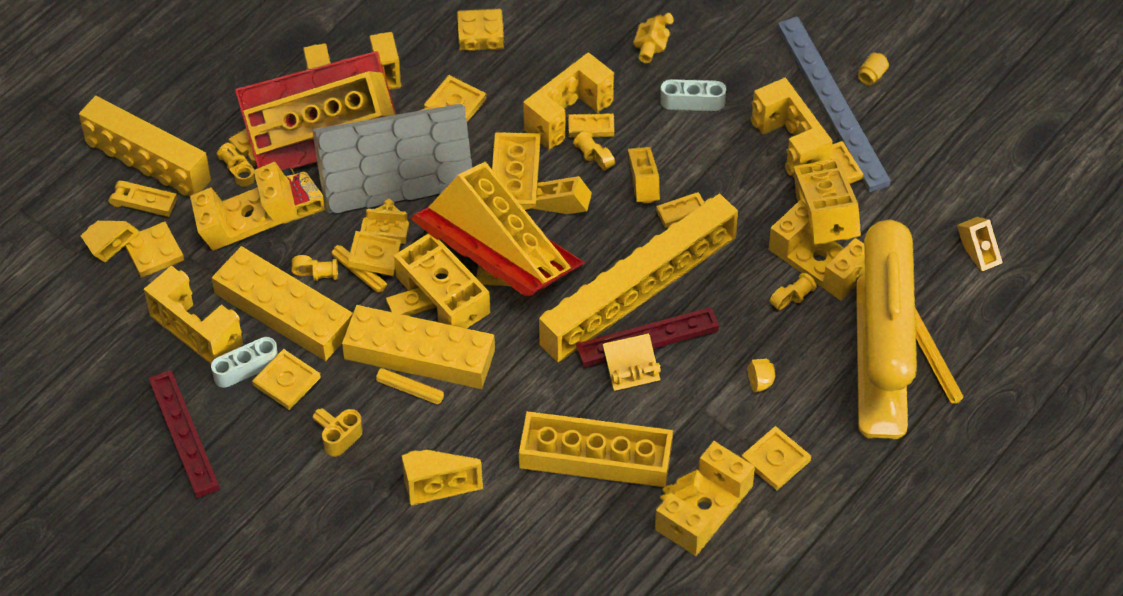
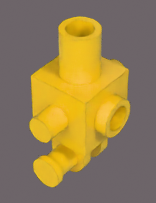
M670 13L665 14V16L658 15L654 18H649L646 23L639 24L633 43L636 48L639 47L641 49L639 54L640 61L649 63L652 60L653 54L660 53L665 49L670 35L665 25L673 23V17Z

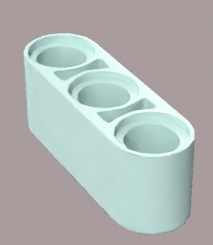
M666 80L661 85L660 102L666 109L718 111L725 106L726 86L719 81Z
M263 337L214 359L211 369L215 384L225 388L260 373L278 355L275 340L270 337Z

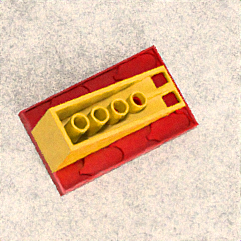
M378 51L235 89L258 168L276 162L283 171L286 168L294 169L316 163L317 157L312 129L397 115Z
M486 162L458 174L428 208L415 213L410 218L437 240L439 238L442 239L458 253L471 258L496 279L500 277L524 296L535 294L537 291L573 273L585 264L584 261L544 235Z

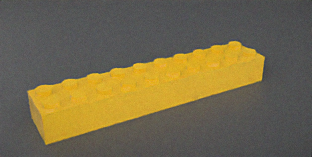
M720 193L714 198L707 199L701 207L695 211H690L679 222L671 224L662 234L655 235L643 247L636 248L630 256L624 260H619L607 272L600 273L594 281L580 287L574 295L564 298L552 310L545 311L539 318L540 346L557 363L576 351V343L595 338L736 238L738 210Z

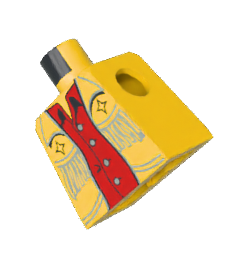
M286 168L282 171L289 180L298 216L284 222V224L325 210L323 195L306 172L294 174L291 168Z

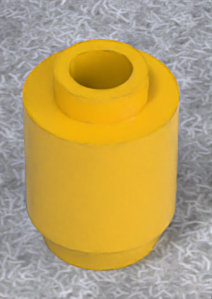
M880 53L870 54L859 68V80L865 85L877 83L889 67L886 57Z

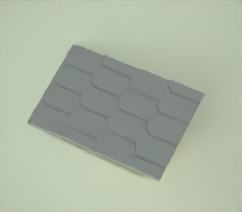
M462 104L444 107L433 105L410 113L312 129L325 211L328 213H340L362 207L370 208L383 205L384 201L389 198L396 202L441 194L458 174L472 168L465 106Z

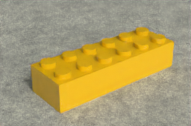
M95 96L79 113L85 141L89 146L97 147L108 156L118 158L125 165L137 168L144 175L156 178L163 185H169L177 189L182 195L191 196L201 192L211 181L206 152L100 97Z
M242 246L212 277L214 293L324 361L328 360L344 340L353 315L351 311Z
M356 305L342 346L344 359L482 389L495 352L494 334Z
M527 411L519 450V468L666 487L673 430Z

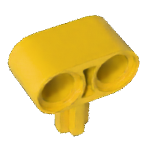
M321 408L317 409L313 415V419L325 428L322 432L325 452L330 456L341 455L362 435L361 416L356 410H345L337 418H334Z

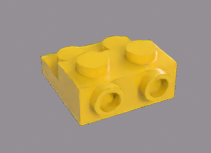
M501 9L458 11L460 51L504 48Z

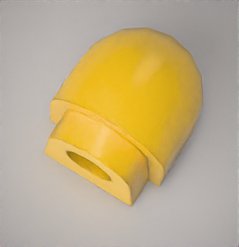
M756 359L750 362L747 370L753 392L768 389L775 379L774 365L770 363L769 359Z

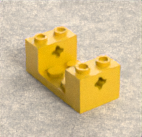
M392 32L371 35V52H379L389 89L400 88L399 58ZM326 44L304 47L306 70L330 64Z
M588 52L523 102L524 130L527 133H541L540 143L548 150L555 145L561 144L565 139V108L573 105L578 98L597 113L603 108L609 107L613 102L614 72Z
M786 77L754 91L751 115L753 126L755 128L758 127L762 134H766L786 125L789 133L794 134V137L789 138L787 161L785 163L786 171L790 176L793 175L794 177L793 166L830 160L831 138Z
M839 158L793 166L796 198L798 202L802 200L807 205L810 234L814 244H827L830 241L850 240L853 237L861 236L858 202Z
M276 162L254 170L257 188L222 201L212 188L190 196L198 233L213 251L298 217L289 180ZM254 210L251 216L245 217L248 211Z
M802 200L797 202L771 227L768 250L799 272L809 274L816 284L840 301L856 287L858 278L865 274L864 243L858 239H853L845 248L835 241H830L827 244H814L810 234L808 208ZM821 255L826 259L824 261H817L814 257Z
M428 233L394 255L396 278L408 291L419 287L437 306L438 323L467 329L490 314L489 291L439 239L437 240ZM439 273L448 275L445 279H437L435 277Z
M170 266L144 288L150 316L210 364L217 357L240 348L243 345L239 324L240 318L237 313L220 305L202 322L195 314L190 315L187 310L193 306L189 277L182 270L178 271L173 266Z
M713 441L699 460V472L703 476L699 492L693 497H686L684 499H680L670 493L656 510L655 530L697 556L753 487L755 466ZM708 502L711 507L703 510L698 507V504Z

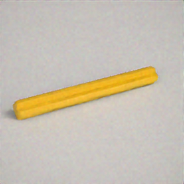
M915 308L916 340L950 403H959L963 399V394Z

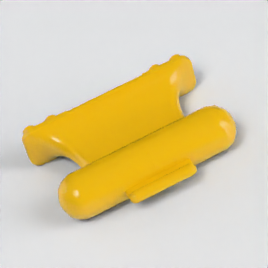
M888 219L878 221L866 233L864 240L865 274L858 278L856 284L859 431L866 438L898 439L907 432V386L911 384L917 371L913 240L909 228L901 222Z

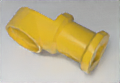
M589 131L581 132L574 139V146L580 148L587 161L595 160L602 170H607L615 165V160L610 150L596 144Z
M226 143L222 145L217 151V157L227 164L228 170L235 177V182L243 187L253 184L255 174L252 165L243 155H239L234 144ZM243 172L250 173V176L247 178L239 177Z
M298 255L292 259V273L297 276H313L314 281H317L319 278L338 280L337 259H333L331 262H318L317 260H312L309 256Z
M801 273L799 279L793 285L790 284L786 288H778L771 296L769 303L778 310H782L791 301L801 303L803 297L808 292L814 291L817 288V284L809 274Z

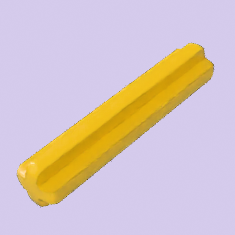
M335 246L331 252L332 256L347 267L350 252L342 246ZM347 267L374 291L382 293L387 287V283L374 272Z
M380 368L376 375L378 382L432 403L440 404L443 400V391L384 368Z

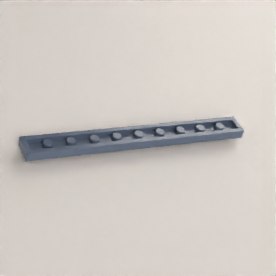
M795 17L778 22V31L840 142L843 141L863 173L862 181L868 192L890 186V178L800 19Z

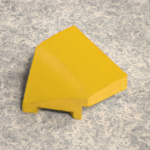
M389 198L384 201V205L376 209L366 210V217L363 218L360 232L401 240V244H406L409 231L407 213L398 210L394 206V202Z

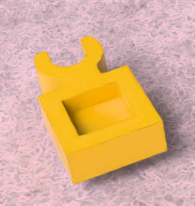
M244 129L231 137L229 143L234 144L239 155L249 156L250 163L256 166L257 163L247 129Z
M697 469L677 479L676 484L663 488L665 494L660 498L664 501L670 493L680 499L695 496L700 490L703 479L702 474Z

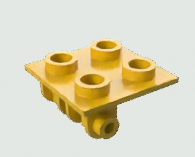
M649 334L603 344L614 391L660 380V365L656 363Z

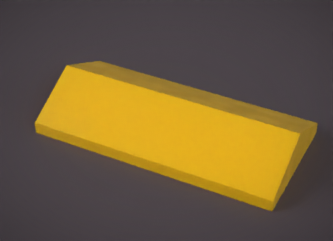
M495 133L492 170L524 210L536 207L541 133Z

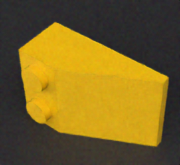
M430 450L411 451L408 454L402 455L404 482L411 505L483 489L480 459Z

